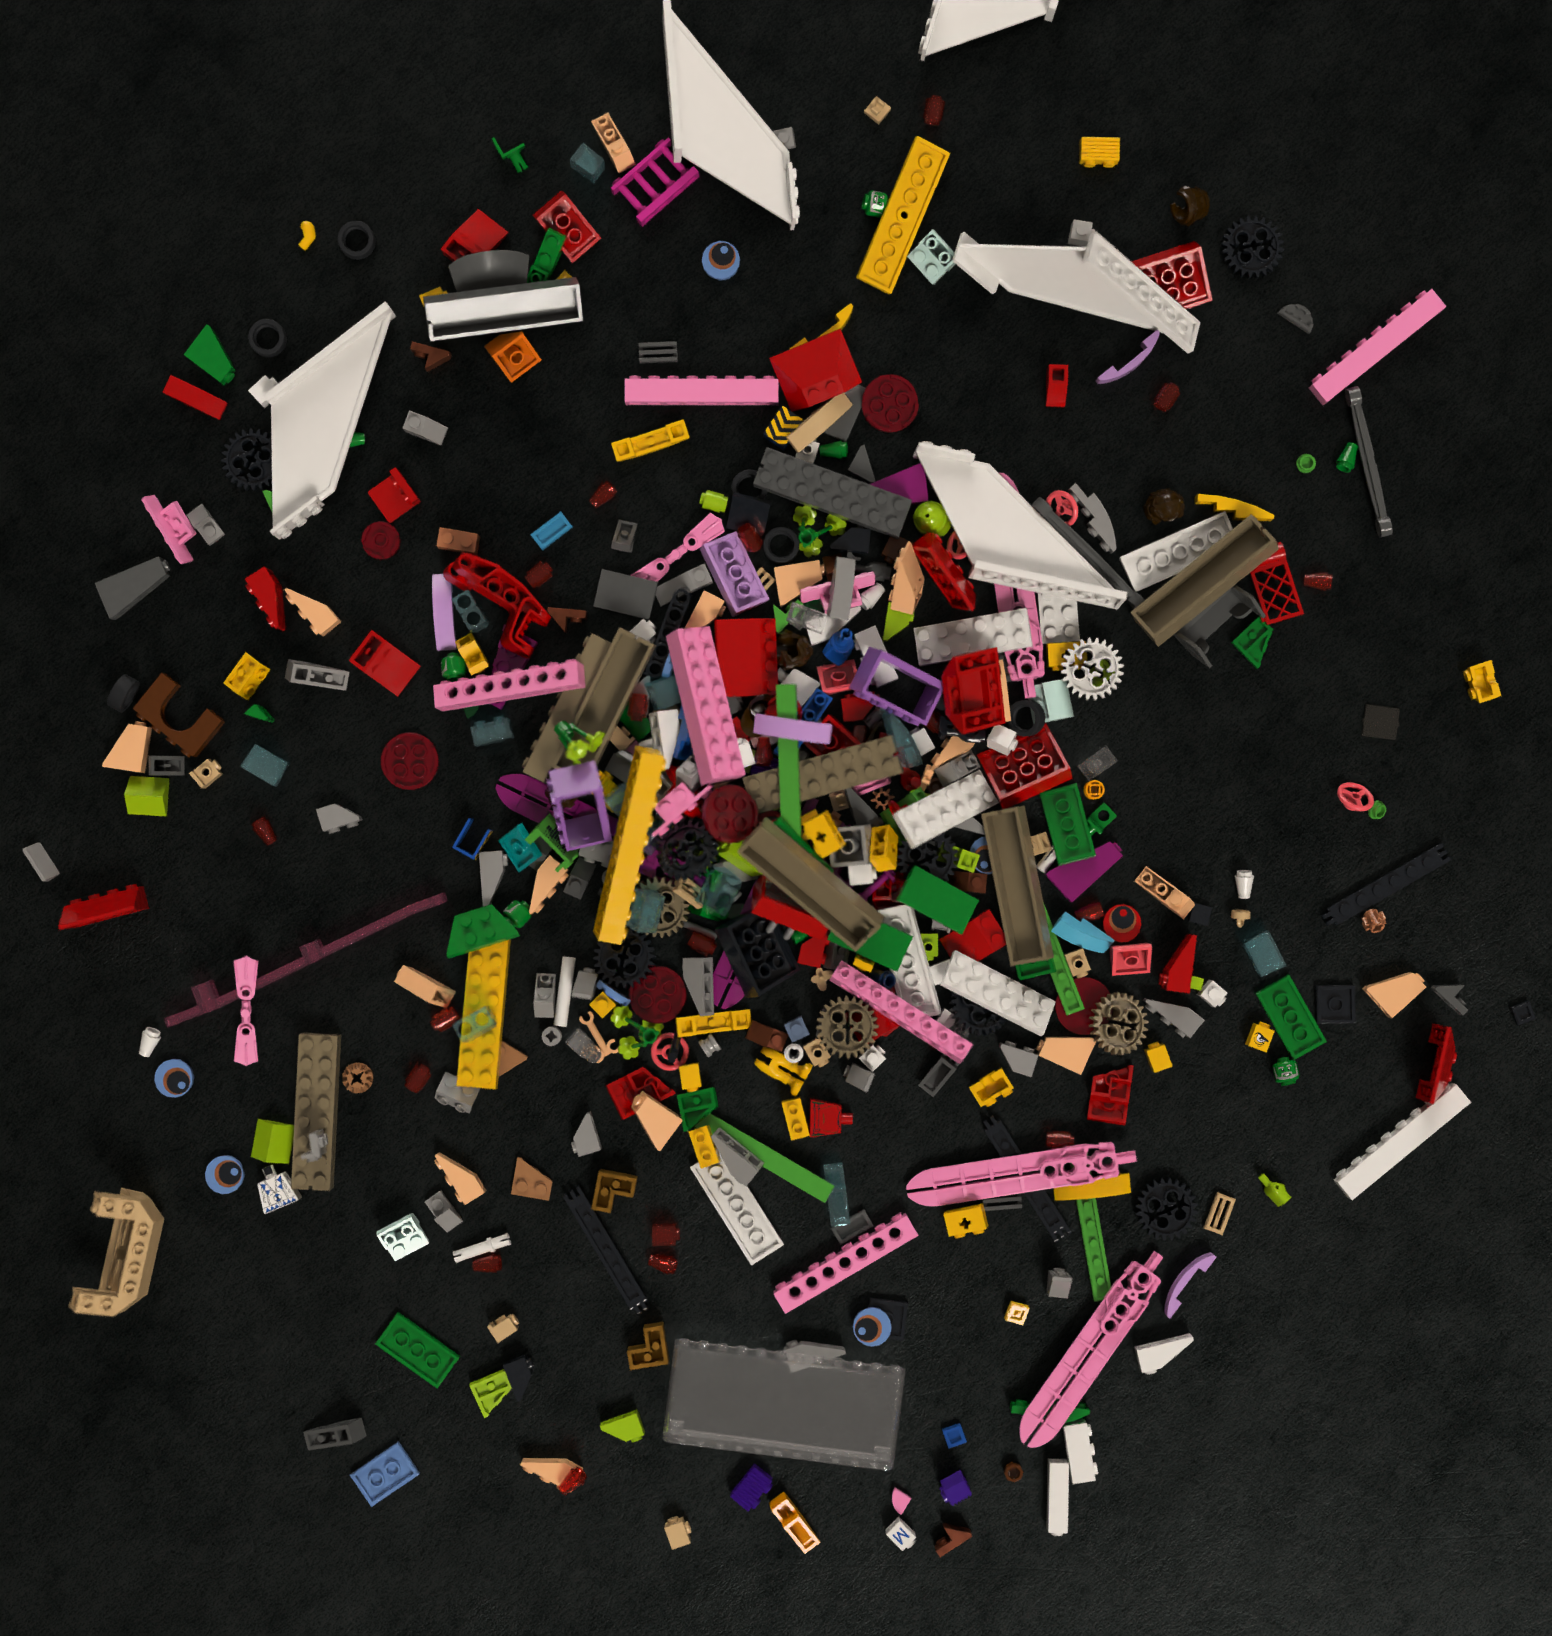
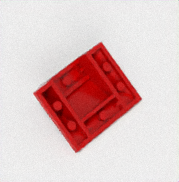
M841 328L769 358L791 412L821 403L845 393L862 383Z
M997 647L952 657L941 677L945 712L961 734H966L1005 724Z
M1432 1024L1428 1041L1438 1044L1430 1082L1420 1079L1416 1094L1417 1099L1431 1104L1437 1101L1447 1087L1448 1082H1451L1453 1075L1451 1067L1457 1058L1452 1028L1438 1024Z

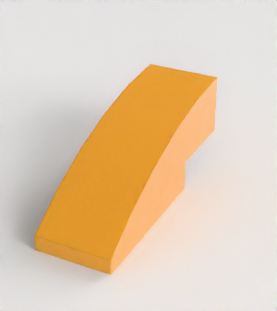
M782 1492L769 1502L771 1511L804 1554L820 1543L814 1531L785 1492Z

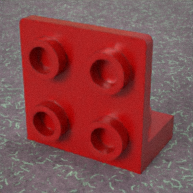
M396 467L389 471L391 476L368 491V494L389 523H392L421 502Z

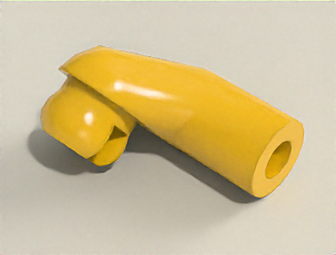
M303 221L301 229L303 230L304 237L298 245L306 251L315 240L316 234L314 225L311 222Z

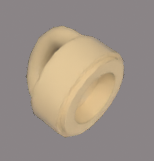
M1235 909L1231 911V918L1236 919L1237 927L1241 928L1244 925V919H1250L1249 910Z

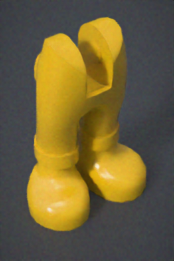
M763 1047L760 1052L772 1059L770 1064L768 1065L759 1059H756L754 1064L768 1076L781 1081L785 1085L788 1084L791 1087V1094L796 1097L804 1081L791 1076L790 1073L783 1071L778 1066H782L806 1080L813 1065L810 1063L798 1065V1062L791 1063L786 1060L784 1054L774 1049Z

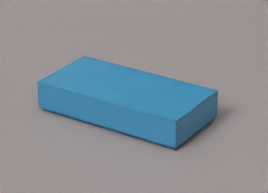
M559 512L530 535L539 547L544 550L573 527L562 512Z

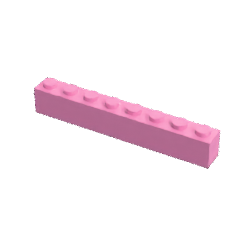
M1433 289L1427 293L1425 290L1415 297L1417 299L1415 303H1407L1400 309L1402 311L1400 315H1392L1385 321L1387 323L1385 327H1377L1371 332L1372 337L1370 339H1362L1356 344L1357 349L1355 351H1347L1341 356L1343 360L1340 363H1332L1326 368L1328 372L1325 375L1319 374L1311 380L1313 384L1309 389L1322 405L1326 404L1446 307Z
M629 376V379H625V404L778 405V379H775L774 376H763V379H755V376H744V379H736V376H725V379H717V376H706V379H698V376H687V379H679V376H668L667 379H660V376H648V379H641V376Z

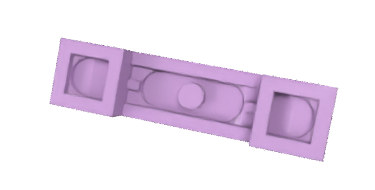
M1156 330L1140 345L1144 351L1119 371L1112 366L1100 375L1096 380L1097 384L1115 381L1137 368L1153 349L1160 332Z
M443 574L432 575L437 651L457 650L452 599L453 584L448 582Z
M756 713L753 733L830 744L832 724Z
M1208 1252L1196 1258L1177 1276L1165 1302L1164 1313L1168 1318H1171L1182 1304L1176 1297L1198 1268L1206 1272L1216 1259L1213 1253Z

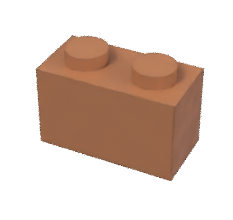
M440 527L437 547L442 550L477 555L480 536L476 533Z

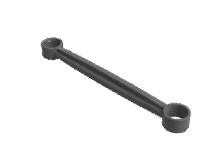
M1358 386L1346 388L1345 399L1348 407L1351 409L1362 467L1376 516V531L1379 537L1389 536L1393 533L1392 523L1386 513L1378 468L1374 459L1375 455L1361 406V391Z
M1039 497L1031 505L1116 590L1127 592L1126 601L1133 609L1145 601L1140 594L1133 591L1081 536L1053 512L1051 506L1044 499Z

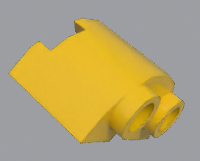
M1492 660L1468 667L1467 670L1463 671V676L1470 686L1468 694L1472 700L1476 699L1479 703L1501 696L1499 685L1494 677L1495 671Z
M1002 1068L985 1075L977 1083L969 1087L981 1107L984 1105L989 1107L997 1102L995 1098L998 1096L1006 1097L1013 1092V1086Z

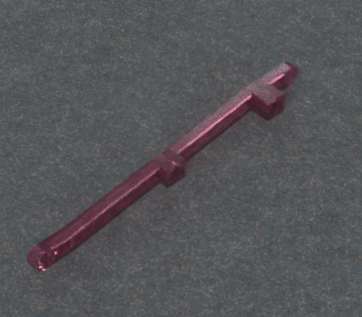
M445 892L408 905L324 947L321 939L300 946L303 957L258 978L255 991L411 915L448 902ZM213 980L191 987L197 1006L164 1018V1021L168 1028L224 1007L240 999L237 995V989L219 997ZM248 990L242 991L244 995H248L250 993Z

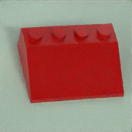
M1195 241L1131 261L1185 309L1213 301L1202 247Z
M927 532L912 544L917 558L952 608L968 611L974 610L976 594L973 591V584L962 575L964 573L959 565H955L950 551L944 549L941 545V538L936 533Z
M769 618L714 620L715 650L726 696L756 697L761 694L776 696V685H778L776 620Z
M1047 723L1044 724L1042 730L1036 735L1017 736L1018 744L1014 751H1010L1008 756L991 748L977 754L1002 810L1073 779L1071 768Z
M137 884L125 886L126 890L120 892L118 889L107 891L105 896L100 897L99 893L88 896L89 900L81 901V898L69 901L70 905L63 908L58 925L59 930L77 928L149 909L144 886L137 887Z

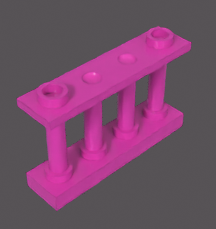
M669 137L665 141L663 139L655 145L656 149L624 177H618L612 183V193L616 195L620 191L638 211L636 218L641 226H644L699 177V171L694 166L691 169H686L682 163L673 162V153L669 149L672 146ZM662 153L681 173V177L676 182L672 181L654 161ZM649 166L666 185L667 190L662 194L657 193L640 174L646 167ZM633 179L652 198V203L647 207L643 206L626 187Z

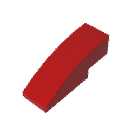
M170 375L163 390V393L218 420L221 419L228 404L220 398Z

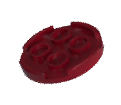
M894 374L882 375L872 380L865 388L861 399L862 412L867 422L875 429L888 433L900 431L910 425L915 419L919 407L913 385L905 378Z
M407 732L395 736L384 747L381 755V768L386 778L396 787L405 790H415L426 786L435 777L439 767V756L436 747L428 738L418 733Z
M720 786L714 789L704 802L702 811L704 825L708 832L720 842L729 844L741 842L757 826V804L749 793L740 786Z
M652 966L649 968L652 973L646 972L645 974L648 978L647 980L641 978V985L634 982V988L630 986L629 999H631L630 1004L633 1011L642 1020L653 1024H662L673 1020L681 1013L686 1003L687 992L683 980L675 971L664 966Z
M1075 978L1073 980L1085 1009L1066 1016L1057 994L1055 1010L1058 1020L1067 1030L1079 1035H1089L1094 1030L1093 1027H1089L1093 1023V1020L1089 1019V1017L1095 1015L1091 1010L1098 1009L1095 1003H1102L1100 998H1107V994H1110V992L1101 982L1093 978ZM1102 1017L1103 1021L1101 1024H1107L1109 1022L1107 1018L1111 1017Z

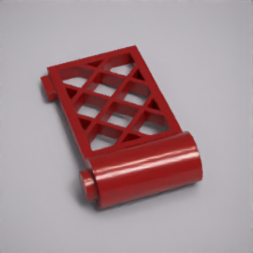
M1277 542L1279 550L1249 573L1259 605L1266 615L1264 619L1262 617L1260 619L1262 623H1266V626L1304 614L1282 542ZM1283 565L1285 570L1283 578L1273 574L1275 567ZM1263 572L1268 575L1264 584L1257 581L1255 573ZM1270 577L1281 581L1277 590L1266 585ZM1282 583L1290 586L1291 592L1289 596L1278 592ZM1264 588L1274 593L1270 602L1262 597ZM1276 595L1286 599L1282 608L1272 604ZM1288 601L1296 604L1298 612L1290 613L1284 610ZM1270 606L1280 611L1278 617L1271 620L1267 613Z

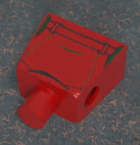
M811 1099L810 1137L841 1133V1124H853V1113H841V1104Z

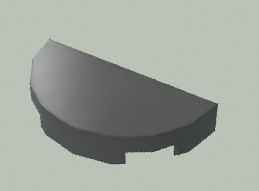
M1290 304L1284 306L1277 313L1306 333H1311L1313 321L1310 311L1305 306Z

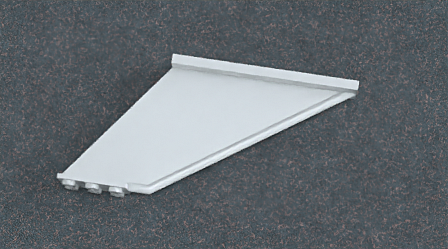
M663 0L662 20L673 162L681 163V159L684 157L790 224V230H794L795 224H798L800 211L799 205L796 206L798 199V188L795 187L796 168H792L788 149L673 12L671 0Z
M934 0L931 7V18L928 17L924 32L925 36H922L919 46L920 60L924 61L926 56L1045 14L1044 20L1052 22L1059 0Z
M1096 231L1090 234L1087 247L978 244L965 232L960 234L953 262L991 294L996 293L998 284H1000L1010 293L1149 330H1158L1167 335L1186 353L1194 351L1200 321Z
M386 301L263 395L271 405L273 529L270 530V533L278 539L287 538L292 534L291 530L297 526H303L307 522L308 517L321 512L322 507L325 505L322 501L336 490L389 323L396 317Z
M928 441L918 443L913 458L919 459L972 565L968 578L1112 609H1118L1126 600L1127 592L1115 590L989 463L975 461V454L966 449L955 450L950 446H936Z

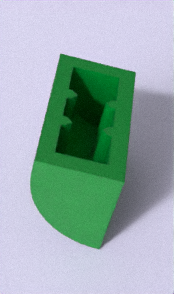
M630 699L619 721L636 741L640 742L651 732L650 721Z

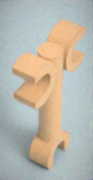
M926 764L923 772L924 775L921 778V785L918 787H921L924 792L934 771L930 770L932 766Z
M589 1011V1021H585L582 1016L579 1017V1020L582 1024L587 1025L599 1048L593 1049L591 1054L599 1052L601 1057L596 1060V1063H600L605 1056L617 1053L618 1048L614 1050L610 1047L611 1043L616 1041L615 1039L609 1040L606 1045L593 1022L594 1014Z

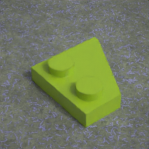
M504 1369L470 1383V1388L484 1418L488 1417L491 1410L512 1389Z

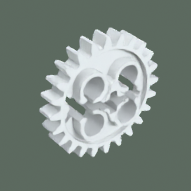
M1088 638L1085 644L1081 639L1080 646L1075 643L1073 644L1074 651L1068 648L1067 651L1070 656H1063L1067 661L1061 663V666L1066 668L1061 671V674H1066L1063 681H1069L1066 688H1074L1072 694L1077 691L1079 692L1078 698L1085 694L1086 700L1089 699L1090 695L1093 696L1094 701L1097 699V695H1100L1103 699L1104 692L1111 695L1110 688L1117 689V686L1114 684L1115 682L1121 683L1117 676L1124 674L1119 671L1124 665L1118 664L1122 657L1115 656L1118 650L1111 651L1112 644L1108 647L1105 646L1106 640L1099 644L1098 638H1096L1094 643ZM1090 652L1093 657L1092 660L1084 661L1083 664L1088 667L1095 665V670L1100 672L1103 671L1100 661L1108 660L1110 668L1106 672H1115L1109 677L1110 684L1106 678H1103L1101 686H1094L1092 679L1094 677L1100 678L1101 674L1096 671L1091 674L1089 673V668L1084 666L1081 668L1085 674L1084 678H1076L1074 671L1078 669V666H1069L1075 662L1074 654L1081 661L1082 654Z

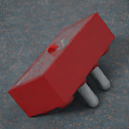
M764 874L760 875L752 890L751 913L771 920L766 927V932L772 933L777 924H782L788 927L783 934L784 940L790 939L795 930L821 940L828 928Z

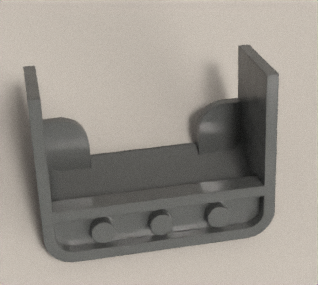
M1235 584L1177 631L1174 636L1193 657L1208 668H1211L1212 665L1205 656L1209 650V645L1205 640L1231 616L1241 619L1248 616L1252 611L1263 619L1266 615L1255 598Z

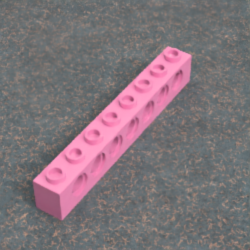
M575 659L566 660L562 664L551 662L544 667L534 665L526 670L517 668L512 669L509 673L494 672L491 676L476 675L473 679L459 678L456 682L441 681L440 684L433 685L435 708L441 711L586 688L584 665ZM565 672V677L560 679L561 674ZM547 675V680L542 682L543 677ZM529 678V683L524 685L525 680ZM511 681V686L507 688V683ZM493 684V689L489 691V686ZM475 687V692L471 694L472 688ZM458 690L457 695L453 697L454 692Z
M844 961L840 962L830 978L831 982L859 1000L862 999L865 1004H869L870 1007L959 1064L973 1045Z
M896 1214L888 1224H879L874 1228L876 1231L868 1234V1232L858 1237L859 1241L854 1244L851 1242L841 1247L842 1251L837 1254L835 1252L828 1254L825 1257L826 1260L820 1264L815 1262L808 1267V1271L804 1273L800 1271L792 1276L791 1281L787 1283L783 1281L776 1285L773 1294L784 1313H788L917 1237L918 1233L907 1214ZM892 1228H898L900 1233L898 1236L892 1237L889 1235V1231ZM877 1237L883 1239V1244L879 1247L872 1244L873 1240ZM863 1247L867 1252L864 1256H858L856 1250ZM842 1257L850 1259V1263L847 1266L840 1265L839 1261ZM831 1267L834 1272L832 1275L826 1276L823 1274V1269ZM815 1277L817 1279L816 1284L808 1285L806 1283L807 1278ZM796 1286L801 1291L798 1295H792L789 1292L790 1288Z

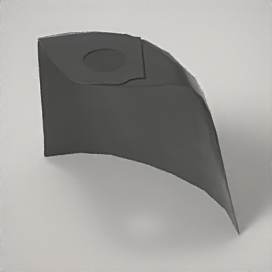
M512 250L484 251L456 259L448 267L457 292L527 283L529 255Z

